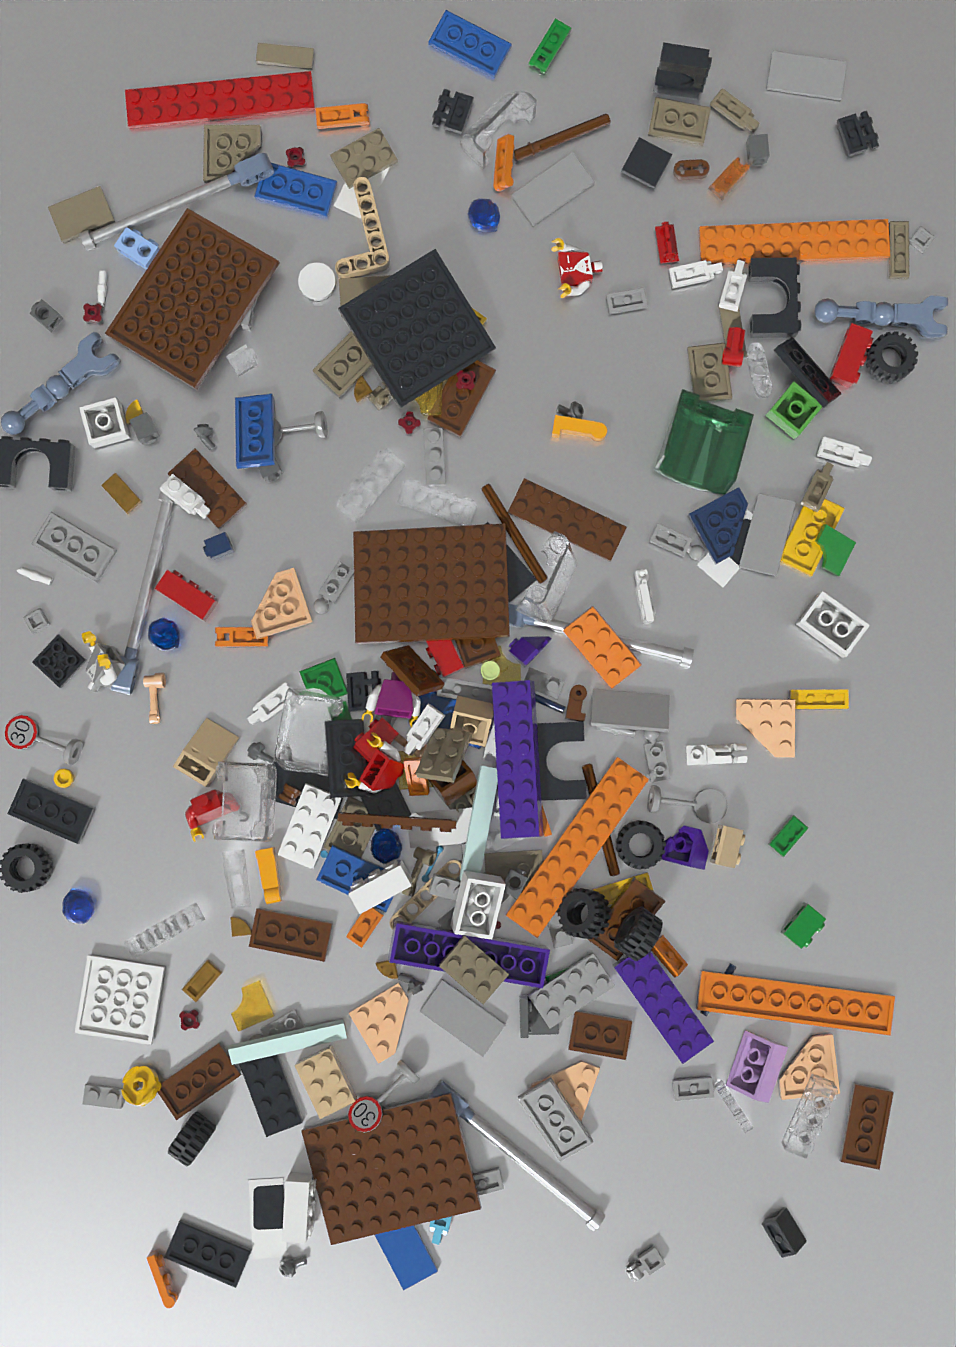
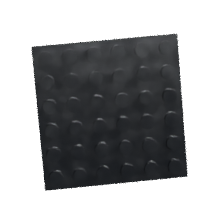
M436 249L338 308L399 408L407 405L496 349Z

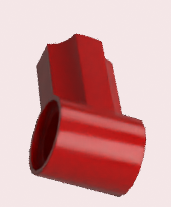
M729 327L726 347L722 355V365L741 367L744 350H742L745 336L744 329Z

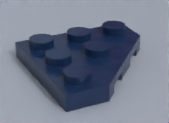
M739 487L688 514L715 565L731 557L735 550L748 502Z

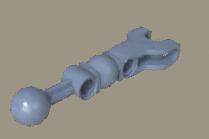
M929 296L920 304L894 303L891 305L887 302L876 304V302L860 301L856 303V306H839L834 300L826 298L818 301L814 310L816 318L824 323L832 322L836 317L855 318V323L872 324L874 322L879 326L889 324L890 326L912 327L926 338L944 337L947 335L948 330L946 325L937 323L932 315L933 311L942 310L948 306V298L942 296Z
M97 332L89 334L80 341L77 356L58 371L60 375L51 376L47 380L46 386L42 384L36 388L30 395L32 400L18 412L8 411L4 413L1 417L2 429L12 435L21 433L25 428V420L39 409L43 412L49 410L58 402L56 399L67 396L70 387L73 390L92 375H108L120 364V358L116 354L97 358L95 350L101 344L102 338Z

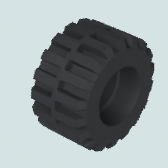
M894 331L892 334L891 332H886L884 335H880L868 349L866 367L871 368L869 373L870 375L874 373L876 380L880 378L882 383L889 381V384L895 381L899 382L915 368L918 361L916 359L918 351H915L917 346L916 344L912 345V339L910 337L908 339L905 338L906 334L904 333L898 335V331ZM883 350H895L901 358L900 366L888 365L883 359Z
M632 821L623 826L622 830L618 833L616 851L620 859L628 866L639 870L649 869V867L657 865L656 863L660 862L662 855L665 854V837L661 830L650 822ZM643 833L651 839L652 847L647 855L636 856L631 852L629 842L635 834Z
M18 844L7 849L8 852L2 855L4 858L0 860V872H2L0 879L5 880L4 885L6 887L10 886L12 891L23 893L40 889L41 886L46 884V880H49L51 877L49 872H52L53 867H50L52 860L48 859V852H44V848L38 847L37 844ZM23 856L30 858L34 863L35 869L30 879L22 878L17 871V863Z
M575 888L573 892H567V897L563 896L562 898L563 902L559 905L560 912H558V916H560L558 921L559 924L563 925L561 927L563 931H567L568 935L583 939L600 937L599 934H603L605 932L604 928L609 926L608 920H611V915H609L611 907H608L609 901L604 899L605 896L589 889ZM585 905H587L588 915L586 920L582 922L581 913Z
M637 907L620 925L615 936L614 947L634 961L642 959L651 951L659 939L663 925L662 920L644 907Z
M198 1111L193 1113L169 1146L168 1154L188 1167L216 1130V1124Z

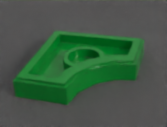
M823 524L815 540L823 552L822 568L836 576H840L856 542L827 524Z
M336 658L299 671L306 689H320L328 695L330 700L347 695V687Z

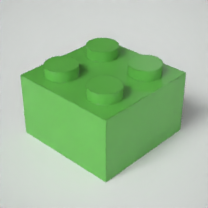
M793 382L765 416L793 439H796L820 411L822 406L809 393Z

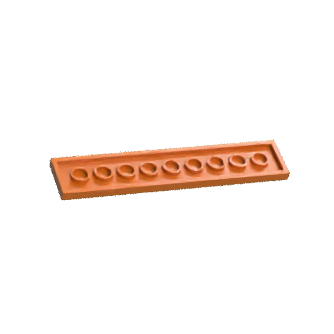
M888 219L700 226V261H711V265L717 263L730 265L737 264L738 260L745 261V264H748L751 258L797 257V262L889 258Z
M616 757L523 889L518 899H516L506 913V916L538 938L558 910L559 905L562 904L563 896L567 897L566 893L572 890L649 779Z
M701 970L696 1009L891 1036L895 996Z

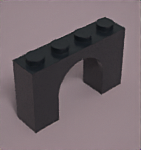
M663 42L653 92L697 99L699 93H703L706 78L711 67L712 57H709L710 49Z
M797 257L750 259L748 263V281L775 283L783 289L787 299L785 309L779 313L752 314L749 319L750 338L796 337L799 331H801V320H798V313L801 311V302L798 301L800 282H797V275L800 274V264H797Z
M1 436L0 487L15 488L19 461L28 453L41 452L47 456L50 464L48 487L54 491L72 492L75 446L69 440L59 439L58 442H51L50 439L40 438L39 441H32V438L20 437V440H13V437Z
M584 722L537 723L541 801L587 799L586 780H560L554 777L547 767V755L554 745L561 742L584 741Z

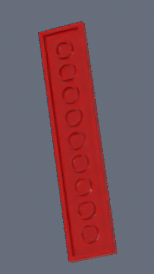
M311 71L125 90L129 129L315 110Z

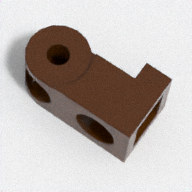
M575 685L570 690L565 719L579 722L585 721L586 714L581 713L583 700L587 696V690L584 686Z

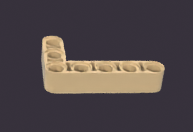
M359 177L354 181V191L370 252L338 260L335 270L340 279L357 278L387 270L390 265L371 184L365 177ZM362 185L367 186L365 191H359L358 188ZM366 203L372 205L370 209L362 208ZM370 221L377 223L374 227H368L367 224ZM375 239L381 240V243L377 246L371 244ZM379 257L386 259L382 264L376 262ZM360 262H366L367 266L365 268H359L358 264ZM347 266L349 270L346 273H342L339 271L340 268Z
M451 859L436 874L456 879L460 875L462 864L457 859ZM451 863L459 865L460 869L457 873L449 871L448 867ZM432 878L391 917L389 924L392 930L394 928L393 920L396 917L402 918L404 922L412 923L438 897L432 895L429 900H424L421 897V892L429 889ZM409 904H415L418 907V911L415 914L408 912L407 906Z

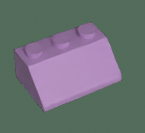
M745 1031L726 1086L754 1100L769 1103L788 1047L771 1039Z

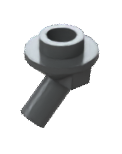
M576 401L571 403L570 409L560 404L556 409L559 413L577 419H582L584 413L582 405Z
M198 424L194 428L197 437H200L209 450L213 449L215 444L208 438L213 428L209 427V424Z
M261 742L252 743L247 750L248 757L253 760L260 758L269 764L274 760V757L263 752L265 746Z
M400 973L398 976V980L409 983L407 993L412 992L415 995L423 990L424 982Z
M305 1256L292 1261L289 1258H285L280 1261L279 1270L284 1277L292 1278L296 1274L295 1268L306 1265L307 1259Z

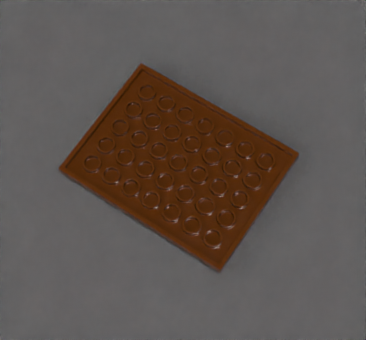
M187 208L105 334L197 390L280 262Z
M505 523L353 532L356 644L510 637Z
M451 1092L382 1109L381 1122L375 1129L364 1133L354 1129L349 1122V1118L301 1130L313 1178L316 1180V1190L331 1245L464 1214L482 1208Z

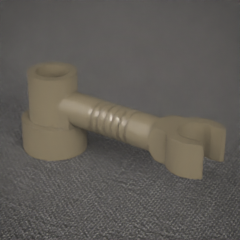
M420 847L415 849L413 857L417 861L411 874L413 879L412 886L403 890L402 894L412 897L415 893L416 882L423 864L428 866L434 864L437 853L430 849L425 850Z

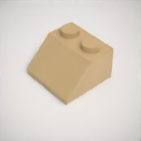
M457 696L450 729L470 732L472 736L470 744L486 747L494 712L493 704Z
M718 825L710 862L731 868L739 865L741 859L739 848L744 845L745 841L744 830Z

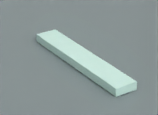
M480 766L459 881L462 879L463 870L481 873L498 783L497 768Z
M341 1019L228 1045V1051L233 1065L346 1039L347 1036L344 1021Z

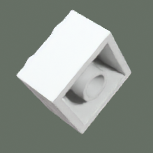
M116 397L79 407L88 442L93 448L131 438L122 404Z

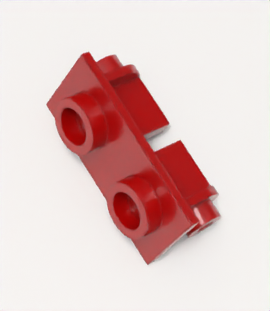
M662 222V226L655 227L660 264L679 261L674 224L669 225V222Z

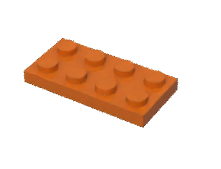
M591 606L563 629V632L611 689L642 665L594 606Z

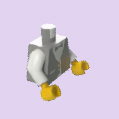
M90 631L82 633L83 642L85 644L90 643L89 648L92 652L86 667V672L91 679L88 688L98 692L101 686L111 687L125 666V663L113 646L95 642L96 636Z

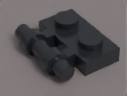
M443 89L442 95L438 98L437 110L434 111L432 116L434 118L432 125L439 127L440 122L445 121L444 129L462 135L474 97L456 91L454 98L449 97L450 90ZM447 105L451 106L448 114L444 113Z
M867 111L860 113L861 120H858L856 113L837 120V125L849 157L867 151L868 146L866 143H870L872 149L879 147V137L874 132L872 117H869ZM861 127H865L867 135H863Z
M371 671V679H367V672L346 673L348 711H366L365 707L369 697L368 685H372L373 691L377 685L381 684L379 671Z

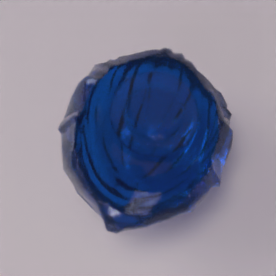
M478 198L473 200L467 214L470 223L481 232H496L500 221V212L496 203H493L490 199Z
M160 618L154 620L149 625L148 640L157 650L170 651L179 647L181 633L174 621Z
M382 828L374 834L372 840H370V851L377 861L387 864L400 857L402 843L396 832L389 828Z
M71 889L63 899L62 913L69 922L85 924L95 912V903L92 900V896L86 891Z

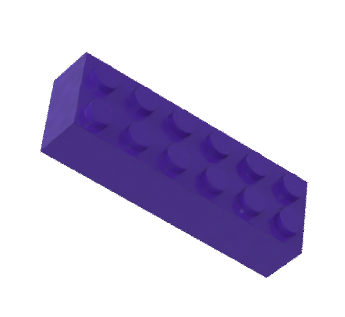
M651 951L638 961H634L625 955L613 964L615 970L682 1064L714 1042Z

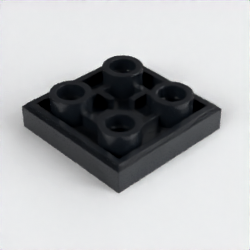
M639 137L621 172L655 189L672 154Z
M58 634L32 663L59 688H62L87 660Z

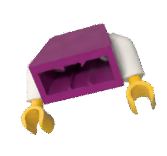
M392 672L391 680L384 679L383 684L377 685L369 694L365 707L367 711L362 714V720L365 714H369L371 716L370 722H372L374 717L372 711H374V714L409 718V725L412 728V722L420 716V698L413 694L406 684Z

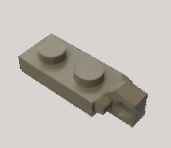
M722 88L710 102L711 107L739 128L744 129L746 127L754 133L759 127L760 123L753 118L755 115L752 113V110Z
M826 462L822 470H816L800 503L801 505L815 512L820 510L834 480L833 476L829 475L834 466L833 464Z

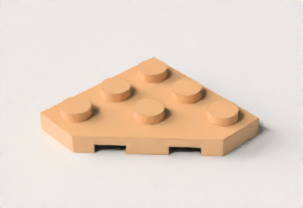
M294 568L277 572L251 620L257 639L312 622Z
M737 698L736 719L775 757H795V699Z
M399 982L349 1012L350 1017L378 1064L396 1052L409 1000Z
M833 1034L815 1035L808 1040L778 1079L781 1100L840 1094Z
M581 1060L566 1069L551 1074L547 1078L532 1083L531 1088L551 1077L579 1120L582 1121L600 1067Z

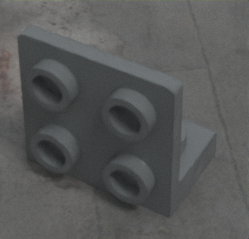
M528 995L519 996L521 1038H529L528 1035L559 1034V1023L549 1028Z

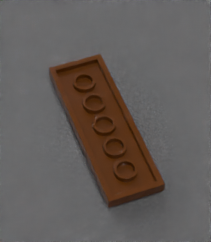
M525 478L508 510V514L611 562L627 528Z
M349 812L338 813V821L342 822L344 826H353L355 822L361 823L362 827H373V824H381V828L393 829V825H401V829L412 830V827L416 826L420 827L421 831H432V828H439L440 832H452V829H456L457 822L455 819Z

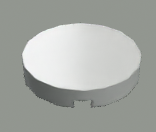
M314 262L301 270L298 284L300 291L305 297L314 301H321L332 295L336 286L334 272L329 266Z

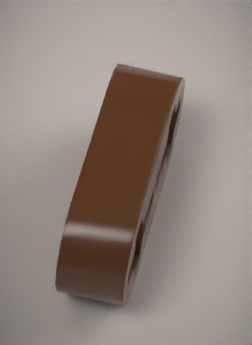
M702 159L681 160L675 164L673 174L678 180L703 179L708 175L710 166L707 161ZM700 165L704 170L703 173H700L699 170L693 169H698V166ZM680 166H682L685 170L684 174H681L680 171H677L679 170Z

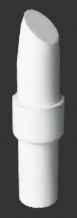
M99 271V285H97L98 303L102 308L104 307L107 293L106 271Z
M24 567L17 570V572L30 577L32 580L51 585L53 582V578L40 574L38 571H32Z

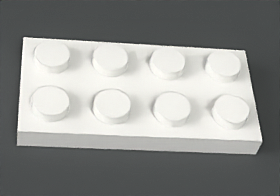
M306 783L277 855L314 869L342 798L330 799L329 792Z

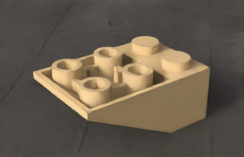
M206 718L183 749L173 767L203 786L210 787L239 737Z

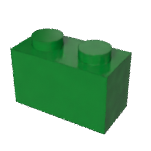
M804 903L781 933L801 949L803 947L806 948L812 942L813 938L811 937L815 932H820L823 929L826 918L809 904Z

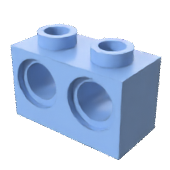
M126 227L114 247L119 253L147 270L160 250L158 248L159 244L150 238L146 240L138 230L134 228L130 230ZM135 240L132 246H127L128 241ZM145 250H151L149 255L143 256Z

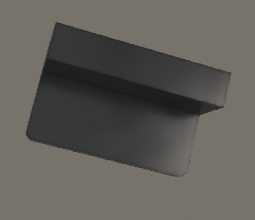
M784 1208L776 1217L765 1219L762 1222L763 1228L782 1258L796 1255L807 1242L787 1208Z

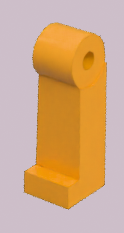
M555 415L552 437L559 438L560 433L591 437L594 441L600 442L606 437L607 427L600 422Z
M275 847L256 850L255 854L266 904L281 902L282 896Z

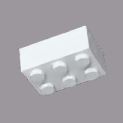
M823 591L817 594L796 623V625L842 658L848 656L870 626Z
M394 859L386 864L385 869L380 871L378 868L369 873L367 879L363 880L360 878L354 881L348 894L357 911L361 914L411 887L413 879L402 859L398 862Z
M463 870L450 924L454 934L492 940L506 886L501 876Z
M290 1172L285 1181L282 1242L306 1243L308 1237H311L314 1229V1219H311L315 1210V1200L312 1197L316 1191V1180H313L312 1173Z

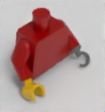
M216 789L192 798L190 800L192 805L185 812L194 842H196L195 836L201 835L202 839H204L202 829L198 827L199 825L231 812L238 814V816L244 815L246 817L245 819H239L240 822H245L248 819V814L241 811L242 807L233 794Z

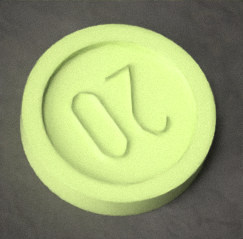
M487 661L481 666V675L486 680H494L498 677L500 668L496 662Z

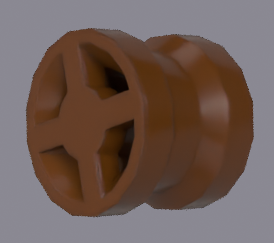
M285 783L283 786L284 790L278 797L295 806L297 803L296 799L301 795L302 791Z

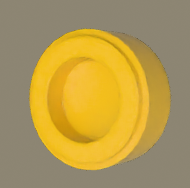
M59 769L54 774V782L58 787L67 788L73 784L74 774L69 769Z

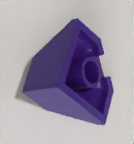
M549 636L521 637L519 640L515 638L510 643L509 647L511 649L508 652L525 668L552 638Z
M684 825L676 835L670 836L665 840V854L662 855L661 860L705 870L709 850L701 829Z

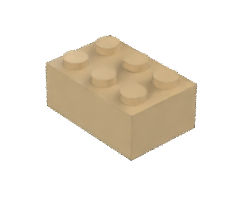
M332 1045L295 1064V1068L320 1119L356 1101L357 1096Z

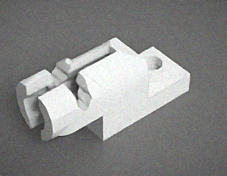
M746 744L685 746L686 765L747 763V756L732 755L733 751L747 750Z

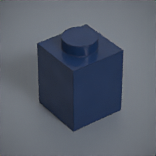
M226 532L204 540L206 546H203V550L206 556H210L212 560L235 552Z

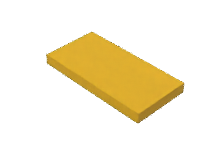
M824 499L818 512L803 506L786 540L781 563L812 577L823 555L821 547L815 540L823 524H827L833 529L836 528L845 508L827 499Z

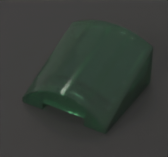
M682 389L654 470L682 485L701 491L726 494L737 479L754 414L737 408L734 411L700 400V395Z

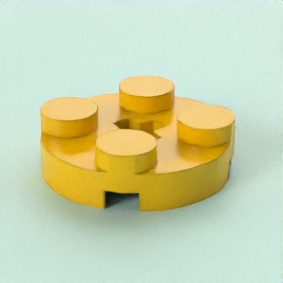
M135 1066L125 1074L122 1081L124 1085L121 1091L123 1098L128 1103L143 1107L155 1098L161 1088V1083L157 1073L152 1068ZM139 1082H142V1083H143V1087H142V1089H139V1090H138V1088H139L138 1083H139Z

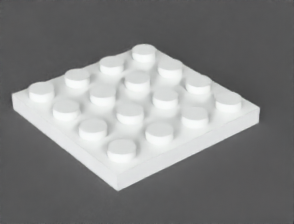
M88 955L75 1033L152 1045L165 966Z

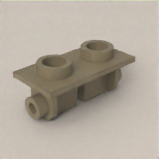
M378 386L370 393L368 399L380 410L393 397L386 386L384 389Z

